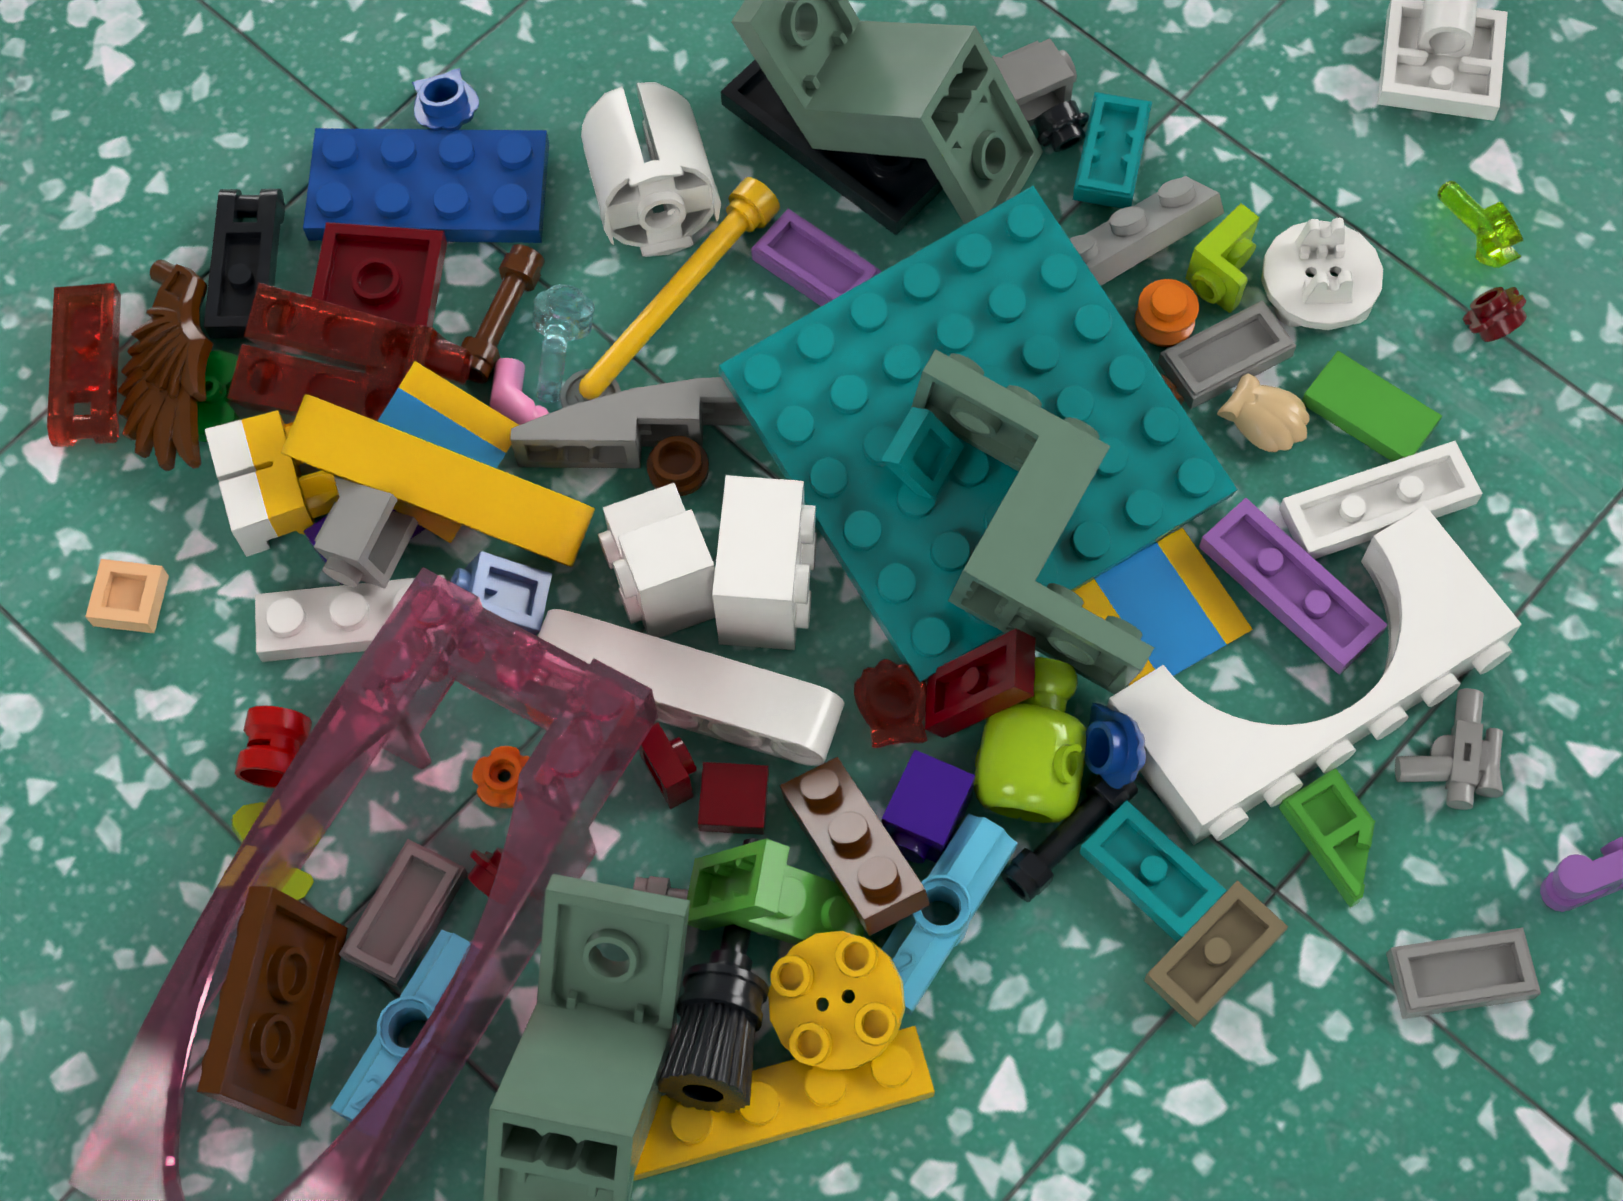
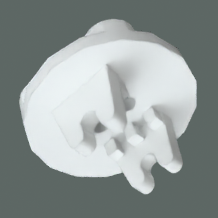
M1335 218L1331 222L1311 219L1308 222L1291 226L1274 239L1264 256L1261 281L1268 300L1275 307L1276 317L1283 324L1291 327L1303 326L1306 328L1332 330L1352 324H1359L1367 319L1382 290L1383 267L1376 249L1359 232L1344 226L1343 218ZM1335 272L1338 276H1332L1330 273ZM1306 274H1313L1314 277H1308Z

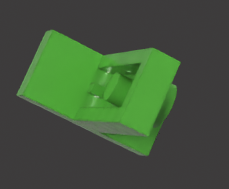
M766 838L695 858L687 895V900H690L687 924L689 926L706 931L734 924L792 945H796L816 933L845 931L861 937L864 935V927L834 881L787 865L789 846Z

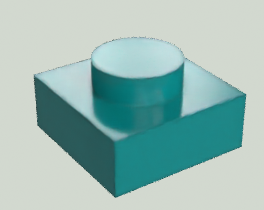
M912 407L881 461L916 495L934 499L962 452L964 445L930 410Z

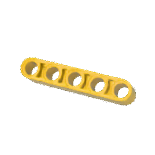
M307 394L303 397L281 452L288 457L351 482L391 493L397 500L569 567L574 565L595 508Z

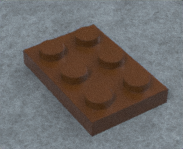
M249 887L244 910L237 925V937L226 980L220 990V1003L209 1046L202 1060V1073L197 1089L198 1093L277 1125L301 1127L341 960L339 953L345 943L347 927L274 887Z

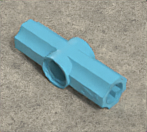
M968 814L929 876L921 881L926 890L929 903L934 901L949 903L955 908L958 918L948 925L938 926L930 923L924 917L921 909L900 920L881 948L891 957L903 980L904 1012L909 1015L912 1014L952 949L965 938L971 919L1017 848V842L1002 827L985 817Z
M441 930L400 997L389 1002L381 1011L377 1021L376 1036L330 1109L358 1128L385 1141L428 1069L436 1066L445 1056L449 1046L451 1031L494 962L491 956L457 934ZM415 1020L429 1022V1032L421 1044L413 1048L398 1046L400 1031L406 1024Z

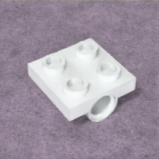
M1390 0L1387 9L1377 104L1494 121L1500 108L1508 12L1477 8V0Z

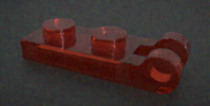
M115 283L54 287L47 414L48 436L53 447L74 446L78 439L93 438L96 444L116 443L119 439V421L116 410L121 294ZM91 402L90 414L74 415L75 403Z

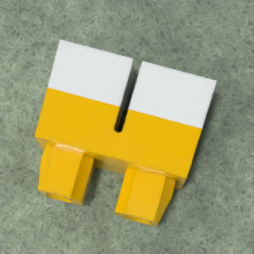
M278 410L205 429L216 475L220 481L219 486L230 528L246 557L270 549L268 540L294 531L304 534V530L315 524L314 518L329 513L334 502L337 503L339 499L334 478L336 475L321 470L302 476L299 465L304 463L281 453L293 422L285 424Z

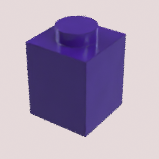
M915 749L883 814L881 823L906 860L921 864L925 862V859L937 863L954 837L972 799L975 775Z

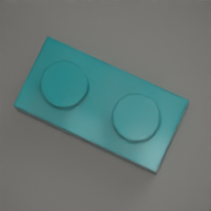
M1127 800L1082 844L1080 854L1176 942L1227 892L1223 886Z

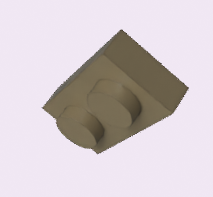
M1237 880L1147 973L1144 981L1195 1028L1277 942L1288 926Z

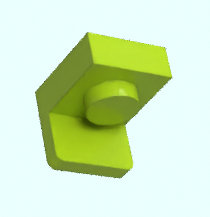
M1242 203L1194 248L1185 277L1191 283L1194 291L1203 300L1212 304L1217 303L1228 313H1231L1240 304L1248 280L1240 269L1250 259L1256 249V244L1252 242L1260 218Z

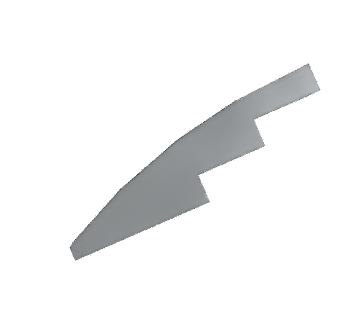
M721 377L696 378L632 388L567 406L511 428L510 441L518 467L641 468L642 446L655 447L667 437L685 436L703 447L704 425H752Z

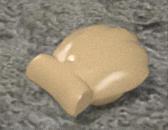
M1245 374L1240 378L1232 396L1217 413L1218 416L1234 422L1240 432L1252 444L1268 452L1287 451L1292 448L1293 443L1302 442L1307 438L1306 425L1309 423L1310 417L1301 399L1287 390L1260 385L1259 380L1251 374Z

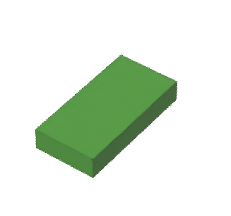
M1340 351L1335 353L1304 393L1302 399L1305 407L1392 462L1417 454L1442 418V415Z

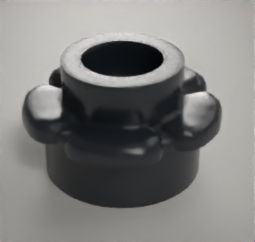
M1074 100L1065 101L1048 109L1033 122L1039 134L1037 141L1043 147L1051 144L1054 152H1060L1074 146L1085 137L1083 128L1089 120L1088 113H1081Z

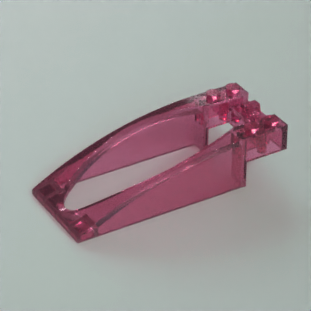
M422 567L298 751L218 883L163 983L119 1070L68 1184L96 1201H186L179 1173V1139L184 1092L191 1053L199 1021L226 980L237 937V925L244 910L249 887L269 886L280 891L283 889L297 868L301 870L317 846L316 842L319 838L323 837L382 748L421 770L427 767L432 760L419 734L453 683L457 681L547 730L519 773L511 822L488 902L453 978L411 1047L386 1081L343 1132L294 1182L272 1200L380 1201L542 940L545 889L552 874L580 879L597 851L589 827L658 718L652 689L595 658L588 664L483 608L478 596Z

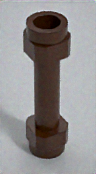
M516 244L505 255L499 267L502 282L475 337H465L457 352L458 358L454 364V369L467 380L483 384L488 381L490 375L494 374L495 363L500 359L497 346L524 290L533 291L541 276L540 271L545 260L533 248Z

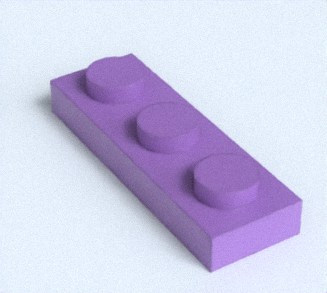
M1244 498L1201 539L1199 545L1201 550L1339 675L1384 633L1388 625L1247 498Z

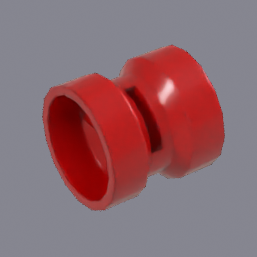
M265 705L249 708L243 729L248 736L247 748L238 754L234 773L237 778L266 788L292 789L298 787L301 783L304 764L299 758L300 748L309 741L312 726L311 719L298 711L278 706Z

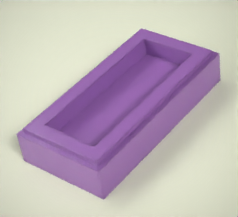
M789 208L751 248L753 261L820 306L825 305L882 272Z

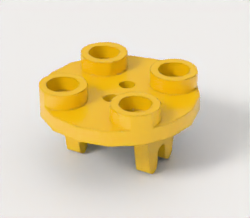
M845 931L816 933L794 945L772 967L770 974L771 985L768 992L770 1021L781 1044L790 1051L791 1055L798 1062L827 1071L856 1069L881 1056L898 1035L905 1011L903 980L891 957L870 939ZM848 990H852L855 994V998L851 1003H847L844 999V995ZM822 998H826L829 1003L825 1011H821L818 1007V1003Z

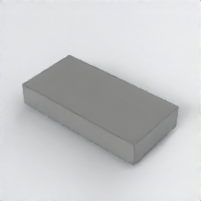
M1262 300L1161 352L1158 364L1170 381L1177 387V391L1184 397V401L1189 408L1193 409L1237 386L1240 378L1245 374L1256 376L1293 356L1296 345Z
M407 839L339 955L350 964L401 989L467 877L468 873L465 867Z
M1523 928L1391 947L1386 953L1402 1019L1535 999L1541 994Z

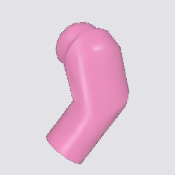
M500 358L495 363L490 407L518 425L549 414L545 407L535 405L534 401L522 392L525 364L513 358Z

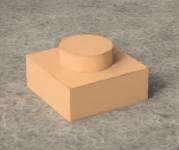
M101 559L85 617L94 627L155 633L169 575L163 566Z

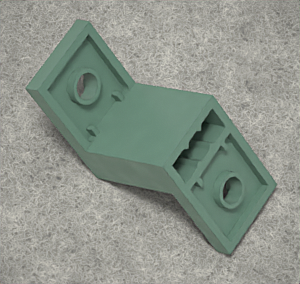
M745 0L731 21L812 149L924 158L927 160L964 224L1019 194L1043 153L1039 142L976 26L860 21L848 0Z
M935 349L922 371L911 408L916 407L930 410L957 438L1019 471L962 571L948 601L1004 633L1017 628L1035 637L1036 651L1051 659L1072 665L1077 674L1113 694L1120 692L1143 670L1154 647L1142 641L1143 635L1141 631L1129 622L1114 616H1107L1104 620L1082 607L1084 602L1081 597L1070 589L1055 583H1049L1045 587L1035 581L1109 450L1110 445L1099 440L1098 432L1087 423L1071 417L1063 420L1041 408L1040 400L1029 391L1014 385H1009L1005 388L983 376V369L973 360L955 353L947 356Z
M552 874L545 889L537 1003L489 1109L483 1201H631L634 1173L662 1096L657 1084L675 1037L678 1014L677 1004L680 996L690 900ZM600 943L615 944L627 953L629 959L620 962L609 960L602 955L596 945Z

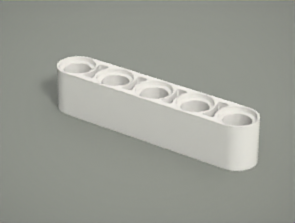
M552 609L547 612L525 667V672L530 678L554 690L807 766L824 764L845 704L840 696L824 687L561 609Z

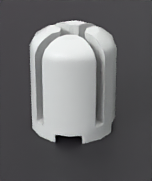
M645 82L636 84L638 99L644 117L642 124L645 140L651 161L644 163L625 92L621 86L604 93L587 112L582 124L581 138L600 208L603 228L613 245L614 237L623 244L640 247L644 257L670 255L694 245L692 235L703 228L713 214L716 222L718 221L721 208L720 197L689 102L677 91L659 83ZM663 204L665 211L653 213V207Z

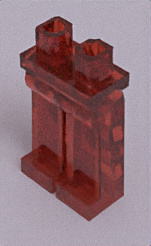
M259 282L244 337L261 348L245 344L241 345L227 398L245 409L265 413L278 410L281 414L296 416L303 397L307 394L378 421L414 361L449 382L465 385L471 369L473 355L467 349L447 341L434 328L416 324L414 328L393 320ZM285 352L363 370L365 373L287 355Z

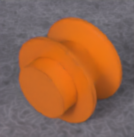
M1160 279L1150 283L1141 292L1138 308L1135 313V325L1139 334L1149 343L1161 347H1171L1188 339L1194 330L1195 320L1199 312L1198 298L1188 285L1178 280Z

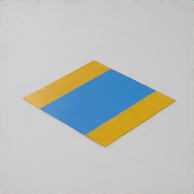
M414 361L378 419L380 423L494 468L499 466L512 445L510 441L511 428L519 426L514 421ZM397 500L393 508L399 513L414 517L419 522V525L450 544L462 526L400 500Z
M1183 527L1073 591L1083 600L1084 604L1082 607L1104 620L1107 616H1114L1129 622L1141 631L1143 635L1141 640L1154 647L1143 670L1129 685L1162 665L1167 668L1172 676H1175L1253 630Z

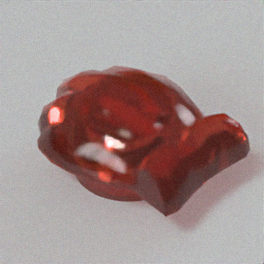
M883 659L875 668L867 667L864 669L861 677L854 684L856 704L861 715L871 728L872 748L879 749L899 743L922 744L928 741L922 724L926 712L927 685L925 681L919 682L905 663L897 665L891 660Z

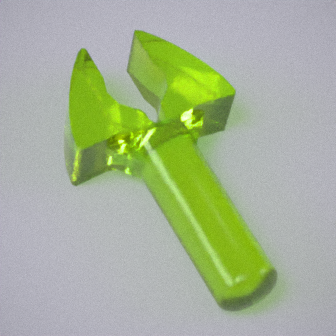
M1455 181L1445 182L1439 188L1437 193L1438 199L1476 235V260L1484 265L1500 268L1521 258V255L1511 246L1523 241V237L1510 212L1501 201L1483 208Z

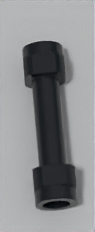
M1098 774L1087 786L1086 793L1088 797L1033 852L1024 848L1001 873L1002 879L1007 886L1026 902H1030L1036 895H1039L1052 882L1054 877L1052 870L1106 815L1111 816L1126 800L1130 802L1138 793V788L1134 782L1116 789L1109 786L1101 775Z

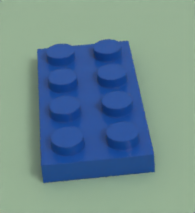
M315 128L303 224L308 241H322L326 222L441 230L444 231L447 242L542 243L549 154L547 130L447 131L441 129L434 131L431 129Z

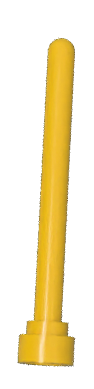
M746 177L728 197L730 204L726 207L727 216L581 379L579 392L584 398L589 400L595 399L605 391L745 231L753 232L755 228H764L780 210V203L775 194L765 184L755 178Z

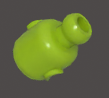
M1035 657L1034 696L987 718L981 746L975 757L976 771L974 783L976 798L984 808L1003 816L1015 819L1021 817L1025 821L1040 823L1060 822L1069 817L1075 810L1085 766L1087 729L1077 718L1065 713L1067 701L1075 694L1078 686V677L1072 665L1051 658Z

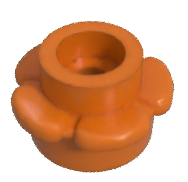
M512 746L494 748L491 751V755L481 757L476 762L472 772V780L478 785L476 792L480 800L491 807L504 809L519 806L531 795L533 783L537 779V769L533 760L529 756L520 755L519 750ZM501 772H509V780L502 782L498 779Z

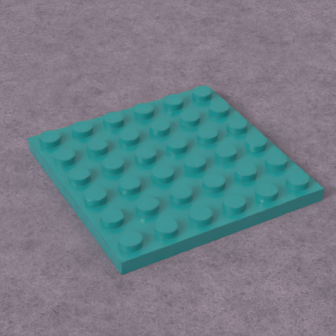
M1034 186L719 364L718 373L786 480L804 481L805 505L816 506L815 525L917 686L925 683L930 676L936 673L938 667L1005 634L1001 630L952 604L948 599L967 562L1019 471L959 439L964 448L937 495L932 499L916 495L881 461L911 409L922 371L935 349L947 356L955 353L973 360L983 369V376L1005 388L1009 385H1014L1029 391L1040 400L1041 408L1063 420L1071 417L1087 423L1098 432L1099 440L1110 445L1109 450L1035 580L1045 587L1049 583H1055L1071 591L1077 590L1232 497L1238 490Z

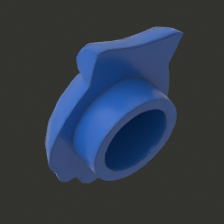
M460 68L412 82L417 93L414 103L415 119L419 124L431 130H459L462 125L469 123L473 119L474 113L479 107V97L474 89L462 80Z
M1092 703L1089 726L1086 730L1084 759L1088 768L1093 773L1100 774L1109 786L1120 789L1125 784L1132 783L1136 779L1139 770L1145 765L1147 756L1144 748V734L1139 729L1137 722L1127 714L1112 711L1102 704Z

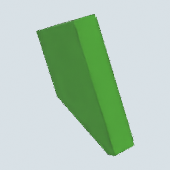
M1335 768L1282 800L1278 808L1351 908L1360 902L1364 894V878L1375 821Z

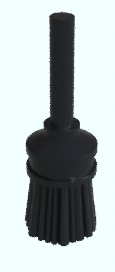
M745 839L742 845L759 841V839ZM734 924L724 927L720 950H715L711 953L709 963L693 965L686 969L684 973L683 986L685 989L677 1004V1013L681 1020L657 1086L661 1093H666L668 1098L681 1102V1105L687 1108L695 1107L697 1110L704 1109L705 1111L713 1110L714 1112L735 1113V1110H740V1108L750 1105L755 1033L762 1026L763 1013L761 1009L762 1005L767 1001L769 988L762 978L751 972L753 962L746 955L751 930Z

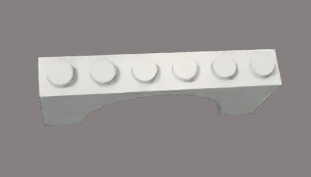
M1425 504L1374 535L1361 560L1382 599L1388 623L1389 642L1386 665L1380 681L1365 697L1351 707L1325 719L1304 724L1271 725L1251 722L1229 715L1203 702L1180 684L1164 665L1109 698L1107 707L1112 711L1130 716L1137 722L1139 729L1144 734V748L1147 759L1145 765L1139 771L1193 845L1211 834L1216 841L1230 836L1249 820L1246 814L1247 811L1265 800L1270 807L1280 804L1282 800L1296 793L1302 787L1303 783L1299 778L1318 766L1323 773H1328L1337 768L1356 752L1353 744L1369 734H1372L1376 740L1386 737L1409 718L1405 711L1421 701H1424L1428 707L1438 704L1460 686L1461 683L1457 678L1473 668L1480 675L1499 665L1512 653L1508 643L1521 626L1520 621Z

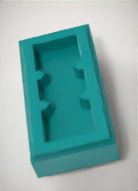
M1094 92L1072 200L1116 208L1132 206L1152 101Z

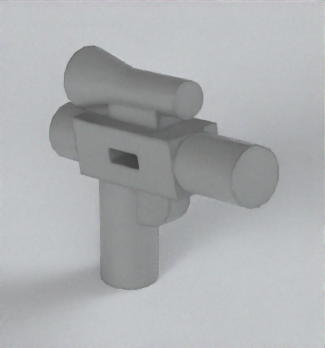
M1471 688L1460 689L1457 692L1455 722L1451 728V735L1438 737L1431 746L1429 756H1397L1395 759L1397 782L1446 781L1445 789H1448L1446 805L1458 810L1473 808L1474 792L1489 798H1497L1503 795L1500 774L1503 731L1498 728L1486 729V739L1482 740L1483 692Z

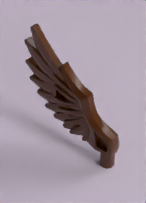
M161 259L154 262L150 268L151 279L161 285L152 308L146 312L152 318L131 333L138 341L128 348L127 352L132 358L121 370V373L127 376V378L118 388V392L126 398L118 413L127 420L122 434L130 440H136L135 453L142 458L149 457L154 446L159 467L165 471H171L175 466L177 451L188 466L196 469L202 464L198 435V401L203 402L206 400L205 372L207 360L213 347V343L205 336L200 327L199 312L208 287L203 278L193 270L178 264L173 265Z

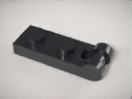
M220 189L204 319V328L210 339L270 338L280 224L283 223L285 216L284 196L281 189H261L259 195H242L240 189ZM243 218H257V222H243Z

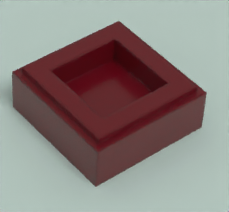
M703 762L698 816L699 831L765 835L769 766Z

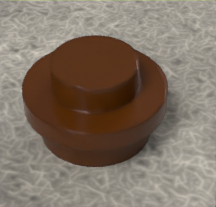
M685 436L667 437L660 441L648 456V477L656 489L675 483L680 496L692 494L705 483L708 477L709 462L707 454L701 445Z

